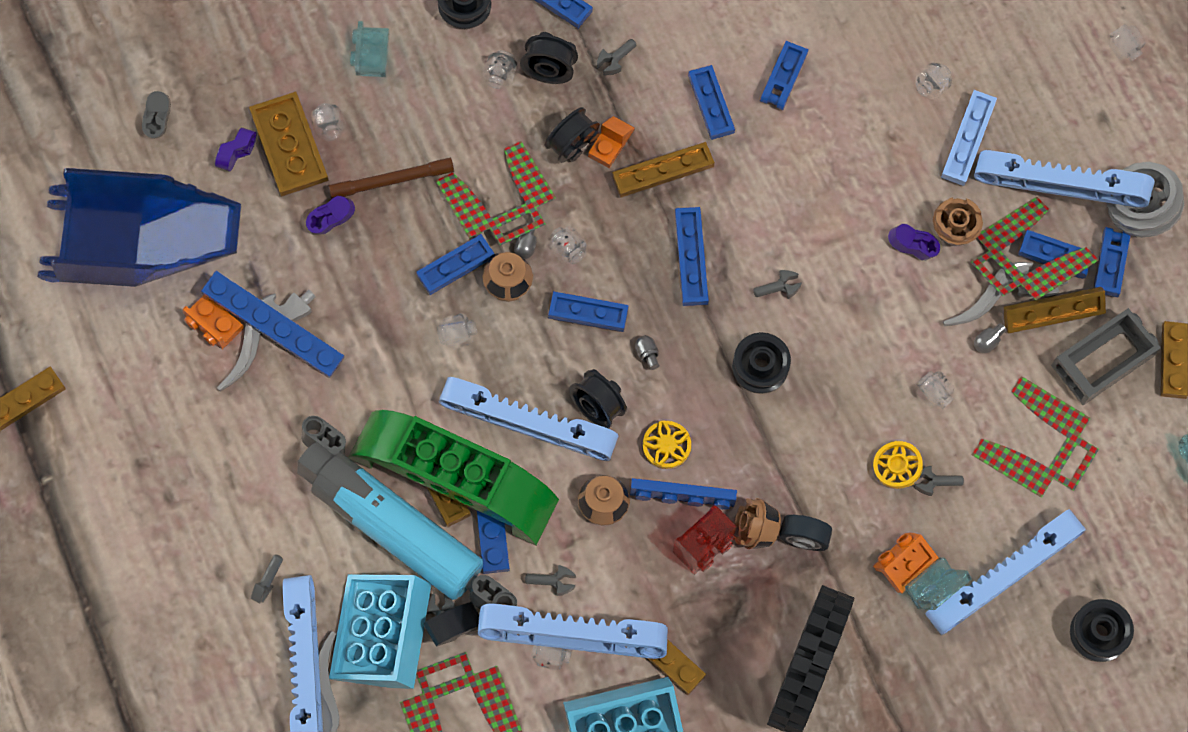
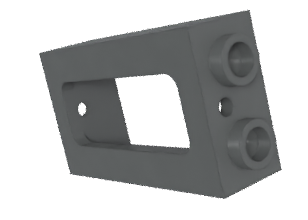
M1128 308L1057 356L1051 366L1081 404L1085 405L1153 358L1161 347L1157 338L1145 329L1141 318L1137 314L1132 313ZM1124 334L1134 345L1137 352L1090 384L1075 364L1117 335Z

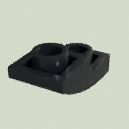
M468 602L443 612L423 624L437 647L455 641L460 635L478 630L479 614L473 603Z

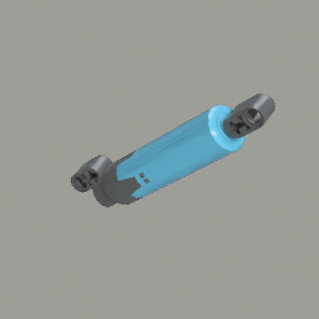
M309 416L303 421L301 439L308 449L298 460L297 473L312 484L311 493L451 600L461 597L468 590L470 591L471 602L479 609L485 604L517 606V599L513 593L487 575L477 577L483 567V559L348 458L345 455L346 439L341 432L318 416ZM309 430H317V431H319V433H318V434H310L308 431H309Z

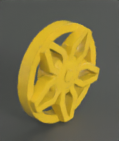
M659 421L646 431L642 448L645 457L651 464L662 469H673L682 465L689 457L691 438L688 431L680 424L673 421ZM661 427H665L667 434H662ZM669 427L676 428L679 431H675L672 435H670L671 430ZM658 428L657 435H658L659 437H657V436H650V437H649V435H650L654 430H656V429ZM678 435H684L680 440L675 438ZM655 440L657 441V444L653 445L651 443H648L647 441ZM685 440L687 442L686 452H684L681 446H678ZM647 447L657 450L655 459L649 454ZM676 450H678L683 457L675 454ZM659 454L664 456L660 462H658ZM669 456L678 460L674 463H665Z
M894 441L878 450L874 457L873 467L876 477L883 485L901 489L912 486L919 479L923 470V460L918 449L912 444ZM901 447L902 454H897L899 448ZM894 448L892 456L883 455L887 450ZM905 448L911 450L916 456L909 455L906 457ZM880 460H888V461H887V464H885V463H883V462L880 461ZM909 461H918L912 465L908 463ZM878 464L886 469L882 476L878 471ZM918 467L916 473L912 476L909 469L913 470ZM906 473L909 476V480L903 478L902 475ZM888 474H893L891 478L886 480ZM897 476H899L900 483L893 482Z

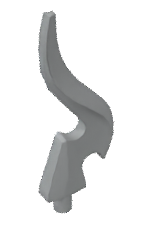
M1029 262L1013 263L1024 276L1029 273V268L1033 265V263ZM1002 268L995 275V278L1004 287L1014 281ZM990 283L985 293L973 307L959 316L943 321L944 326L959 325L979 319L993 307L1001 294ZM1022 285L1018 287V296H1031ZM1058 287L1044 296L1058 295Z
M310 290L301 297L293 293L287 302L281 306L274 302L276 294L266 296L261 301L295 322L312 312L308 304L316 296ZM247 323L245 325L244 341L239 359L231 373L217 387L220 392L241 378L249 369L256 356L261 332Z
M333 631L319 652L323 732H337L339 726V711L331 689L328 671L329 656L337 634Z

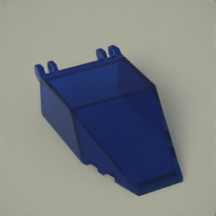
M64 168L63 176L66 184L50 186L48 193L54 196H67V200L47 201L48 208L52 210H65L60 256H41L39 263L45 266H52L54 271L39 270L37 277L53 283L70 282L136 287L236 254L242 205L215 193H207L197 189V186L188 183L187 185L176 181L168 175Z

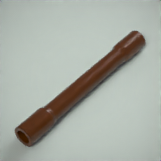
M451 157L436 160L416 167L359 180H348L329 185L332 199L336 196H351L358 192L406 181L454 172V166Z

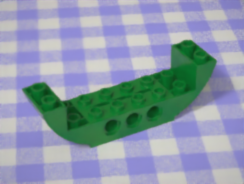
M376 410L372 412L348 456L351 460L372 469L374 463H377L512 526L514 536L537 546L559 501V498L549 487L525 469L511 462L510 459L417 416L413 417L390 410Z

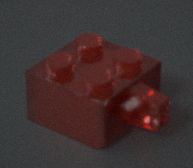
M713 505L682 536L675 539L673 553L694 575L699 570L704 572L714 563L713 558L719 552L723 555L733 546L732 541L735 539L734 534L737 526L717 506Z

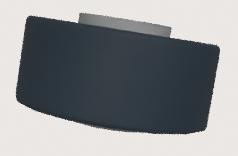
M795 514L786 515L783 518L779 536L782 541L795 547L812 551H825L829 547L832 527L828 523L813 517Z

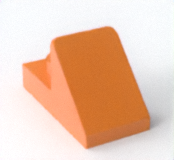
M614 116L601 125V134L588 152V157L610 169L635 128Z

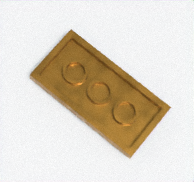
M296 91L249 107L281 197L329 181Z

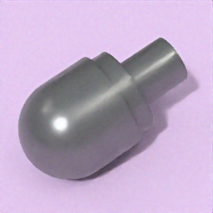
M535 230L518 237L516 240L515 254L523 259L530 258L535 251L537 243L534 236Z
M1000 323L994 329L989 327L983 330L974 340L975 349L980 353L992 351L999 345L1001 341L1000 336L1007 331L1005 326Z
M644 335L639 337L635 342V349L642 362L648 363L650 370L657 369L660 365L657 361L659 353L655 341L650 336Z

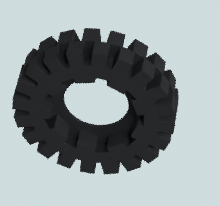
M821 586L767 725L784 732H803L841 639L855 599L854 597L827 586Z

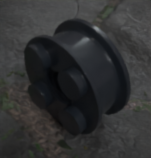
M438 0V10L442 19L447 24L459 29H470L479 26L488 18L492 7L491 0H468L466 2L460 0Z
M541 32L539 35L527 39L525 43V51L527 53L522 56L520 66L527 75L549 84H563L572 79L574 74L572 65L578 59V52L573 43L555 37L548 32Z
M580 107L566 116L553 129L545 141V148H552L559 155L558 161L560 163H564L569 159L572 162L577 160L583 152L581 149L588 143H593L600 135L598 132L600 124L597 121L592 122L585 115L586 109L584 107Z
M764 332L751 334L745 337L735 350L732 363L734 377L744 389L758 394L770 393L778 389L785 382L791 365V355L786 344L777 336ZM757 359H764L768 365L760 367L755 361Z
M595 369L586 371L584 379L579 384L573 383L569 387V393L573 402L593 424L609 429L612 426V420L616 416H623L627 412V406L620 395V386L613 380L608 381Z
M1097 599L1088 602L1074 615L1070 624V638L1073 646L1083 657L1095 662H1107L1117 658L1129 647L1134 635L1133 621L1127 610L1120 604L1108 599ZM1096 625L1104 626L1107 629V636L1098 634Z

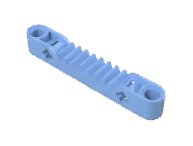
M991 150L980 152L974 173V178L985 184L1139 208L1149 205L1155 182L1147 174L1118 169H1110L1103 174L1101 170H1098L1093 175L1091 168L1082 173L1079 166L1075 171L1071 170V165L1062 170L1059 163L1055 168H1052L1051 162L1042 167L1039 160L1035 165H1032L1031 159L1024 162V159L1019 155Z
M455 377L447 378L438 401L439 404L447 409L602 461H609L611 459L619 437L613 430L585 420L575 419L567 423V418L565 417L561 422H558L557 414H554L549 419L547 411L538 415V408L536 407L531 412H528L527 404L519 409L518 401H515L510 406L508 405V398L505 397L502 402H499L498 395L495 394L492 398L487 388ZM480 399L484 401L479 406L475 405V402L478 403ZM577 432L582 433L578 439L573 438V435H576Z
M1070 509L1066 510L1041 528L1026 546L1023 545L1010 558H1005L1002 564L998 563L993 570L990 569L985 576H980L977 582L973 581L970 586H962L930 608L925 615L940 635H944L1077 539L1086 531L1085 527ZM1049 539L1051 541V544L1048 543L1045 545L1043 543V540L1047 541ZM968 599L969 603L962 605L960 600Z
M311 575L284 578V615L291 624L288 627L292 634L289 637V641L293 645L289 648V651L293 654L290 662L294 665L290 671L295 676L291 679V683L296 687L291 690L296 699L292 700V704L295 707L290 712V732H323L316 601L313 578Z
M485 604L480 608L478 635L483 639L491 641L658 659L667 655L668 627L658 622L633 619L623 620L618 625H616L615 620H612L610 625L606 626L604 619H601L599 625H596L594 618H590L587 624L584 622L583 617H579L578 621L574 622L571 615L568 616L566 621H563L561 614H558L556 619L552 620L550 613H547L543 619L540 612H536L533 615L529 609L524 607Z

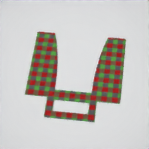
M522 141L504 150L510 172L525 204L492 219L476 195L453 172L435 180L469 238L491 229L501 246L546 225L536 207L555 199L556 196ZM531 213L535 222L508 235H502L498 227Z
M1038 197L984 229L977 237L989 251L971 263L1002 296L1022 285L1035 300H1038L1099 261L1085 247L1058 257L1025 276L1017 269L1001 250L1025 234L1049 210ZM993 258L1014 281L1004 287L982 263Z
M1021 376L1011 392L1040 419L1068 437L1048 468L1022 453L981 439L972 455L1041 498L1053 479L1074 491L1099 450L1079 437L1090 417ZM1078 444L1088 450V453L1073 478L1069 480L1059 473Z
M466 652L417 670L416 675L423 694L400 702L410 732H442L433 700L471 686L479 706L494 732H522L498 666L474 674ZM462 663L466 675L432 688L429 687L426 675Z

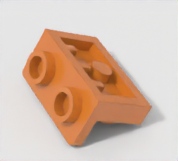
M205 295L190 309L187 306L182 309L186 317L184 319L186 324L193 330L198 328L204 333L202 335L203 338L211 346L216 344L222 350L244 329L243 324Z
M911 532L903 534L897 539V544L891 550L885 551L878 557V562L873 566L876 571L884 574L898 593H903L939 559L921 534Z

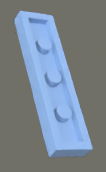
M976 90L973 91L941 178L965 186L995 106L996 97Z

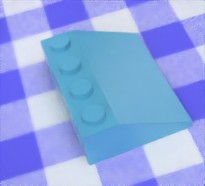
M348 574L329 679L387 688L414 689L424 632L423 623L426 620L431 584L416 575Z
M669 677L563 702L570 732H683L674 686Z

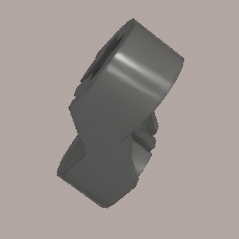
M154 91L147 97L142 130L148 137L159 138L166 132L171 107V100L166 93Z

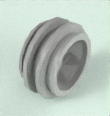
M1153 162L1134 163L1122 169L1124 171L1147 174L1155 182L1147 207L1139 208L1107 203L1109 216L1115 226L1128 235L1141 238L1158 236L1170 230L1181 218L1185 206L1183 186L1176 173L1162 164ZM1154 188H1160L1162 191L1157 192ZM1166 201L1165 204L1161 207L1160 203Z

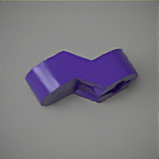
M240 128L235 140L221 144L216 155L215 167L230 172L237 159L250 155L256 142V132Z
M336 196L328 203L314 209L307 216L306 226L312 233L326 234L334 227L349 220L355 212V205L349 198Z
M901 224L889 232V242L899 252L913 254L918 259L925 261L937 256L940 252L939 241L929 232L915 230L907 224Z

